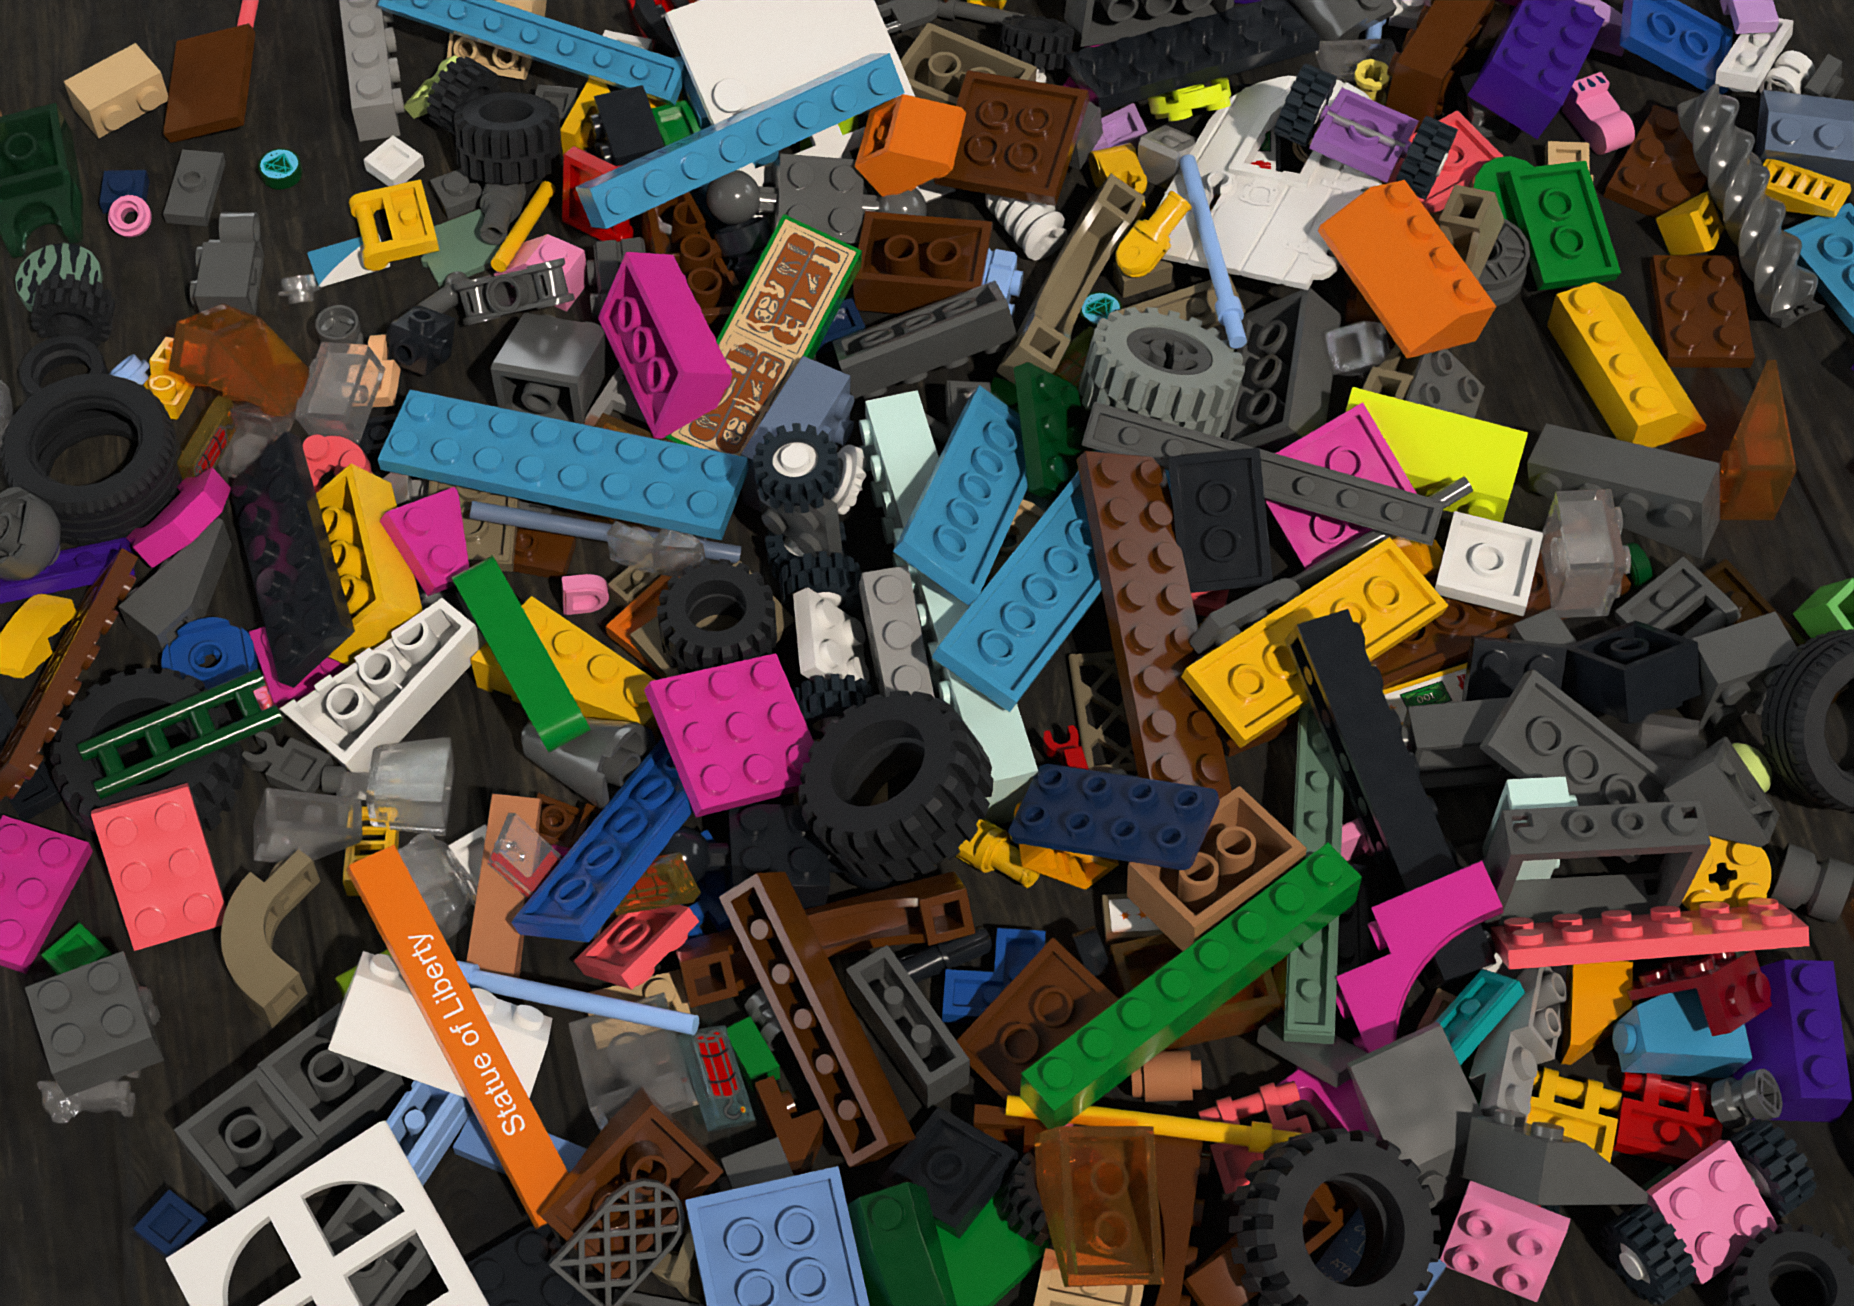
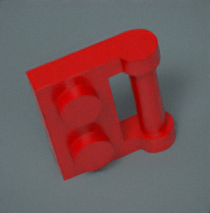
M575 146L564 153L562 222L601 241L616 240L620 242L621 239L633 238L634 229L630 226V219L608 229L592 227L575 188L623 165L615 166Z

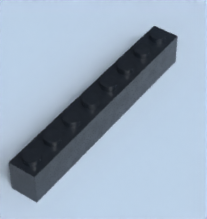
M1348 609L1297 624L1284 640L1391 899L1457 872L1458 860L1455 848L1449 840L1444 838L1440 829L1436 803L1424 791L1419 779V763L1415 755L1407 750L1403 741L1400 718L1397 712L1389 707L1384 696L1382 675L1375 665H1371L1364 648L1365 636L1361 626L1357 622H1353ZM1479 923L1467 929L1440 949L1421 971L1429 992L1476 976L1482 969L1487 970L1495 965L1497 962L1494 957L1495 944L1492 936Z

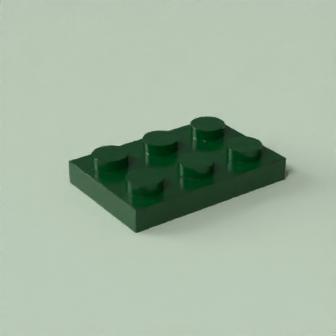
M1026 362L1014 367L1028 488L1029 492L1054 502L1079 471L1076 459L1087 449L1086 446L1082 445L1085 435L1082 430L1080 415L1082 399L1077 386L1030 362Z

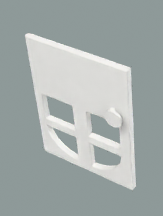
M699 0L665 14L667 23L711 126L871 53H890L903 86L904 94L915 97L874 0ZM838 124L810 136L813 147L794 155L853 159L850 152L860 148L865 127L842 135ZM774 162L756 169L754 164L750 163L737 170L746 172L756 181L758 186L763 187L771 183V167ZM933 179L916 187L924 196L926 203L956 191L952 187L935 185ZM863 186V194L868 195L865 186ZM756 212L755 215L752 217L755 218L765 216L767 217L770 225V213L768 212Z
M385 1120L375 1124L166 1258L190 1306H228L229 1280L237 1258L248 1241L264 1225L272 1221L302 1278L258 1306H304L314 1300L317 1306H363L347 1277L417 1233L449 1290L426 1306H490ZM365 1184L383 1189L400 1203L404 1209L403 1213L335 1255L305 1198L323 1189L337 1185Z

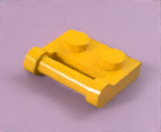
M421 179L361 192L350 198L349 207L352 216L357 218L364 245L362 259L364 266L368 270L378 271L384 269L392 261L440 251ZM385 209L393 240L380 242L374 219V213L377 210Z

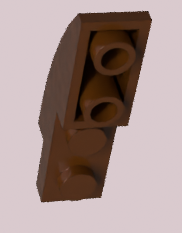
M1331 1181L1323 1182L1313 1192L1305 1208L1303 1238L1308 1254L1312 1253L1344 1226L1342 1220L1358 1207L1354 1199L1343 1188ZM1237 1233L1183 1279V1284L1199 1306H1241L1260 1293H1248L1240 1279L1241 1276L1247 1273L1243 1263L1234 1264L1230 1248L1238 1247Z

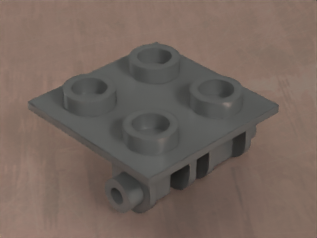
M1448 349L1421 355L1405 401L1475 418L1485 387Z

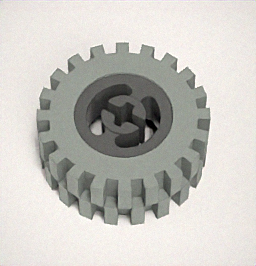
M1136 307L1125 308L1124 315L1116 310L1109 313L1107 319L1102 318L1098 322L1087 354L1078 391L1083 396L1082 404L1085 409H1092L1094 402L1220 437L1227 427L1244 375L1245 366L1242 365L1244 359L1241 353L1234 352L1235 348L1230 347L1228 339L1220 340V331L1214 327L1208 330L1202 328L1203 321L1193 317L1189 321L1180 319V313L1171 310L1168 311V315L1159 314L1157 308L1146 307L1144 313H1140Z

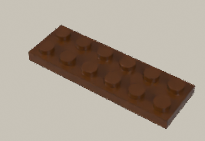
M121 548L86 591L0 753V801L5 796L13 799L25 779L29 781L38 769L44 757L39 751L44 742L49 743L56 734L63 721V718L58 716L64 705L67 707L72 702L81 687L82 682L77 680L82 669L86 671L97 656L100 646L96 642L100 635H105L114 623L119 613L114 609L118 600L123 601L134 585L136 577L130 573L138 557L129 551Z

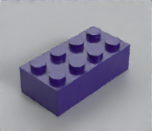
M1519 0L1508 17L1467 96L1538 139L1564 104L1605 19L1597 15L1591 7L1580 4L1575 0Z

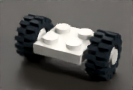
M819 551V557H812L811 553L803 554L802 561L795 557L790 560V566L784 565L782 573H779L781 604L795 617L800 674L809 679L801 683L802 688L795 687L793 694L813 739H822L825 735L823 730L831 721L837 723L845 716L843 711L853 705L860 707L867 703L866 698L874 696L873 687L871 684L867 685L870 676L864 657L863 643L865 642V632L861 623L856 618H853L858 614L857 609H862L858 588L861 578L860 565L858 562L854 563V559L850 556L842 559V553L834 552L831 557L827 556V551Z

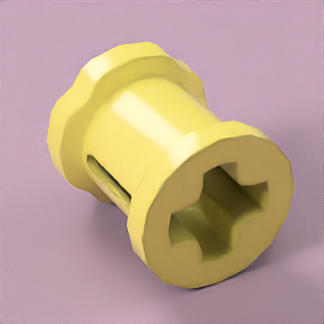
M1374 59L1363 60L1358 63L1354 73L1355 87L1365 92L1373 101L1385 106L1386 93L1384 88L1387 87L1391 77L1387 75L1389 66L1382 61Z

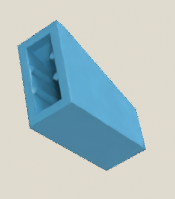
M1697 988L1663 994L1635 1006L1613 1025L1612 1041L1614 1049L1619 1056L1622 1072L1728 1078L1752 1059L1745 1024L1731 1033L1712 1036Z

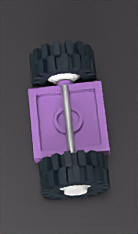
M1305 63L1286 97L1276 122L1274 134L1303 147L1307 146L1312 135H1314L1309 149L1386 183L1400 158H1403L1404 161L1396 181L1405 180L1417 197L1426 200L1436 178L1439 177L1449 155L1448 152L1451 149L1458 129L1426 116L1413 142H1410L1419 122L1418 120L1343 87L1331 107L1328 106V101L1336 85L1337 76ZM1321 122L1318 130L1316 131L1318 123Z

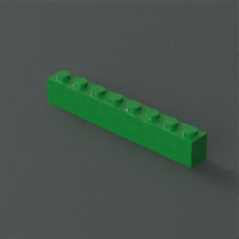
M1329 842L1022 1072L1020 1098L1046 1128L1054 1134L1355 904L1362 876Z

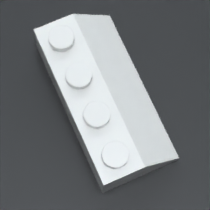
M363 951L344 997L328 1050L466 1098L393 958L385 954L374 955ZM472 988L473 994L530 1098L548 1044L552 1018L543 1015L541 1011L532 1006H517L497 999L487 990Z

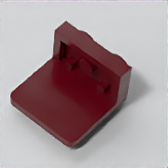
M1754 950L1737 953L1704 954L1705 959L1692 962L1689 955L1676 956L1660 963L1661 968L1638 975L1640 983L1626 990L1629 1000H1637L1697 988L1712 1036L1731 1033L1772 1006L1770 983L1766 975L1761 972Z

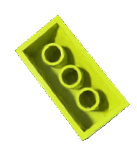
M1352 387L1346 412L1362 402L1364 403L1417 494L1429 497L1464 476L1471 484L1473 492L1444 508L1443 511L1446 510L1453 513L1457 511L1502 523L1528 432Z

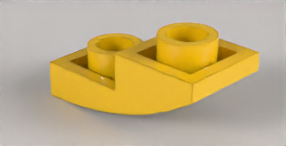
M165 337L149 360L151 375L143 386L160 399L170 419L177 420L191 397L208 351L207 344L193 342L180 337Z
M41 593L33 595L20 607L0 633V674L24 679L53 654L48 638L58 633L60 628L73 618L76 610L72 599Z

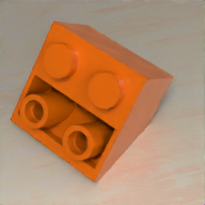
M905 94L885 102L869 112L854 167L882 197L898 195L907 190L912 191L918 185L934 178L940 179L953 169L966 112L962 107Z

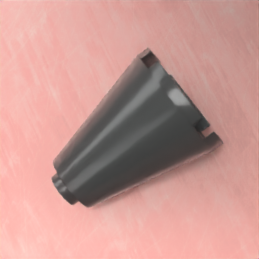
M585 718L591 729L590 731L548 753L532 722H528L521 735L525 756L601 810L606 807L656 746L652 730L642 726L640 723Z

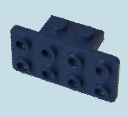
M1044 764L1038 768V775L1034 776L1009 828V835L1011 840L1018 844L1177 870H1187L1195 861L1220 800L1218 792L1212 788Z

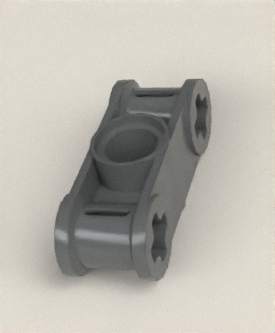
M559 258L526 266L527 269L493 277L488 275L453 284L454 290L460 293L466 315L462 320L463 325H472L500 318L501 315L535 307L541 309L575 300L574 294L568 292L562 268L566 264L565 259ZM511 284L517 292L516 300L511 294Z

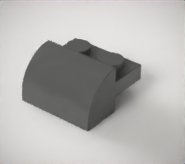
M1286 0L1320 36L1319 51L1323 57L1356 41L1360 32L1393 16L1397 9L1392 0Z

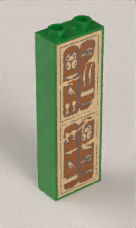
M783 214L716 340L733 374L729 387L725 389L717 408L665 437V441L741 456L744 448L802 356L813 360L861 268L862 250Z

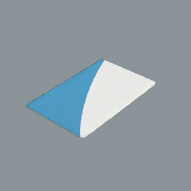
M362 237L307 253L319 287L374 272L364 266L362 251L364 249Z

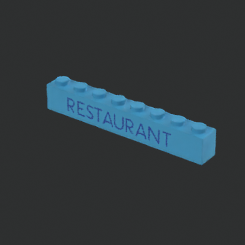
M871 53L575 188L591 226L608 229L905 92L890 53Z

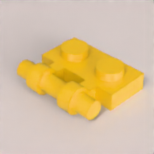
M1543 1067L1542 1071L1537 1070V1076L1533 1084V1090L1537 1091V1097L1531 1096V1110L1526 1123L1532 1125V1122H1546L1564 1127V1136L1586 1143L1610 1163L1618 1119L1598 1114L1599 1107L1617 1112L1622 1093L1603 1088V1082L1587 1079V1082L1584 1083L1561 1077L1558 1070ZM1558 1096L1581 1102V1109L1554 1102V1097Z

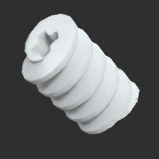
M991 194L985 195L986 206L989 211L995 215L1008 234L1014 237L1015 242L1019 247L1023 248L1028 258L1032 260L1044 259L1056 252L1067 240L1068 233L1066 229L1062 228L1065 218L1060 212L1055 211V206Z

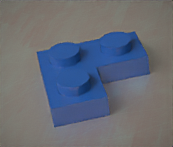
M997 928L994 972L945 969L942 1022L972 1024L1045 946L1046 931Z

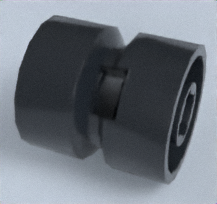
M765 216L751 218L741 224L728 225L714 232L716 241L722 250L721 256L729 258L730 262L726 266L729 272H734L740 283V291L747 284L772 236L768 219Z

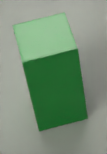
M751 1016L723 1030L727 1047L753 1092L756 1091L755 1082L773 1075L775 1080L781 1078L780 1066Z

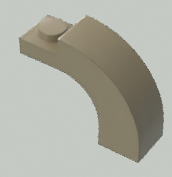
M300 849L289 859H284L277 863L265 882L252 872H249L229 900L222 922V952L234 984L247 1006L272 1028L307 994L299 972L276 955L272 949L274 934L282 919L320 882L313 860Z

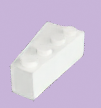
M443 598L391 632L392 637L374 650L367 648L354 657L356 662L333 678L331 675H328L314 685L316 689L298 702L293 699L280 708L299 730L327 754H330L334 760L345 767L361 783L470 667V658L487 642L475 624Z

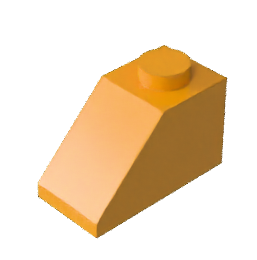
M1612 961L1568 966L1566 970L1568 996L1564 1006L1561 1064L1572 1065L1613 1034V1025L1635 1006L1639 1005V999L1629 1000L1626 991L1640 983L1639 981H1633V962Z

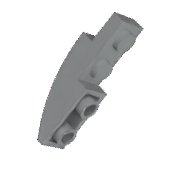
M1550 966L1525 968L1516 980L1520 981L1525 994L1479 1044L1469 1079L1482 1093L1479 1107L1483 1116L1494 1117L1495 1109H1507L1525 1114V1122H1527V1117L1531 1110L1530 1101L1534 1079L1537 1076V1064L1555 1059L1558 1037L1561 1034L1564 1003L1568 996L1563 978L1558 973H1554Z

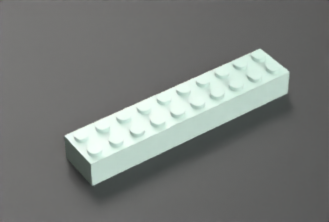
M918 390L865 401L866 419L859 420L860 434L863 446H860L867 459L864 471H872L874 481L870 482L873 502L876 508L883 507L885 517L881 518L883 535L886 543H894V547L939 459ZM892 554L893 567L908 565L925 652L930 663L929 672L934 694L939 693L940 699L950 704L954 711L960 715L990 759L992 766L991 776L994 780L992 796L986 798L990 805L985 819L995 825L1012 822L1015 817L1014 810L1016 805L1024 799L1034 776L1038 775L1037 765L1018 706L1016 704L1012 711L1008 712L932 658L937 647L972 603L968 606L954 595L945 591L942 586L917 568L909 565L899 555Z

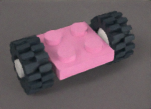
M1756 1119L1729 1139L1718 1140L1646 1191L1649 1194L1647 1204L1644 1206L1642 1204H1635L1604 1225L1600 1231V1235L1603 1237L1601 1240L1602 1247L1609 1251L1606 1253L1609 1262H1614L1617 1266L1614 1270L1618 1276L1621 1277L1623 1275L1627 1280L1625 1285L1631 1291L1636 1289L1638 1297L1643 1301L1648 1299L1651 1305H1661L1691 1283L1703 1285L1734 1263L1744 1246L1751 1238L1755 1239L1760 1231L1769 1227L1774 1232L1778 1227L1775 1219L1785 1217L1815 1194L1813 1190L1816 1189V1182L1811 1179L1815 1176L1812 1168L1805 1166L1804 1163L1808 1159L1804 1153L1798 1154L1795 1150L1797 1146L1792 1138L1787 1141L1784 1138L1785 1131L1780 1127L1774 1129L1772 1122L1767 1120L1762 1122L1761 1119Z

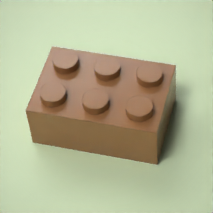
M1239 786L1220 799L1199 852L1189 869L1177 870L1129 862L1127 897L1170 940L1184 951L1304 861L1307 848Z

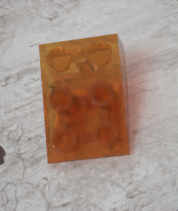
M223 303L179 320L176 323L168 370L184 376V380L192 385L215 388L222 391L223 396L230 400L248 401L260 406L264 413L272 416H285L328 394V388L260 317Z

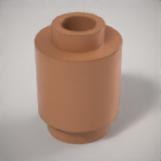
M1190 1050L1161 1051L1131 1074L1132 1098L1145 1097V1102L1193 1100L1192 1090H1202L1201 1060H1191Z

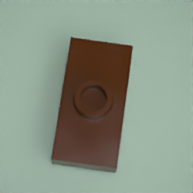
M517 527L513 572L561 580V577L567 574L576 547L575 536Z

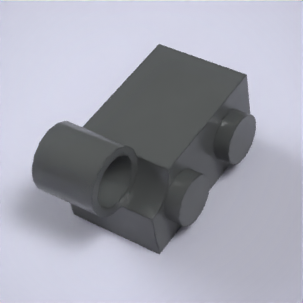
M221 212L219 217L220 240L203 242V246H198L196 249L198 278L197 280H192L190 284L191 303L193 306H198L203 323H254L264 263V252L260 242L259 215L257 212Z

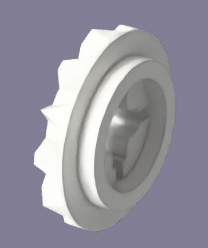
M846 445L837 452L840 482L838 488L834 487L835 495L831 500L837 503L838 514L845 515L849 511L850 506L856 504L859 491L863 490L862 483L867 476L864 472L867 459L863 455V450L853 445Z

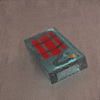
M726 1026L698 1029L695 1035L683 1033L678 1036L708 1132L743 1126L755 1120Z

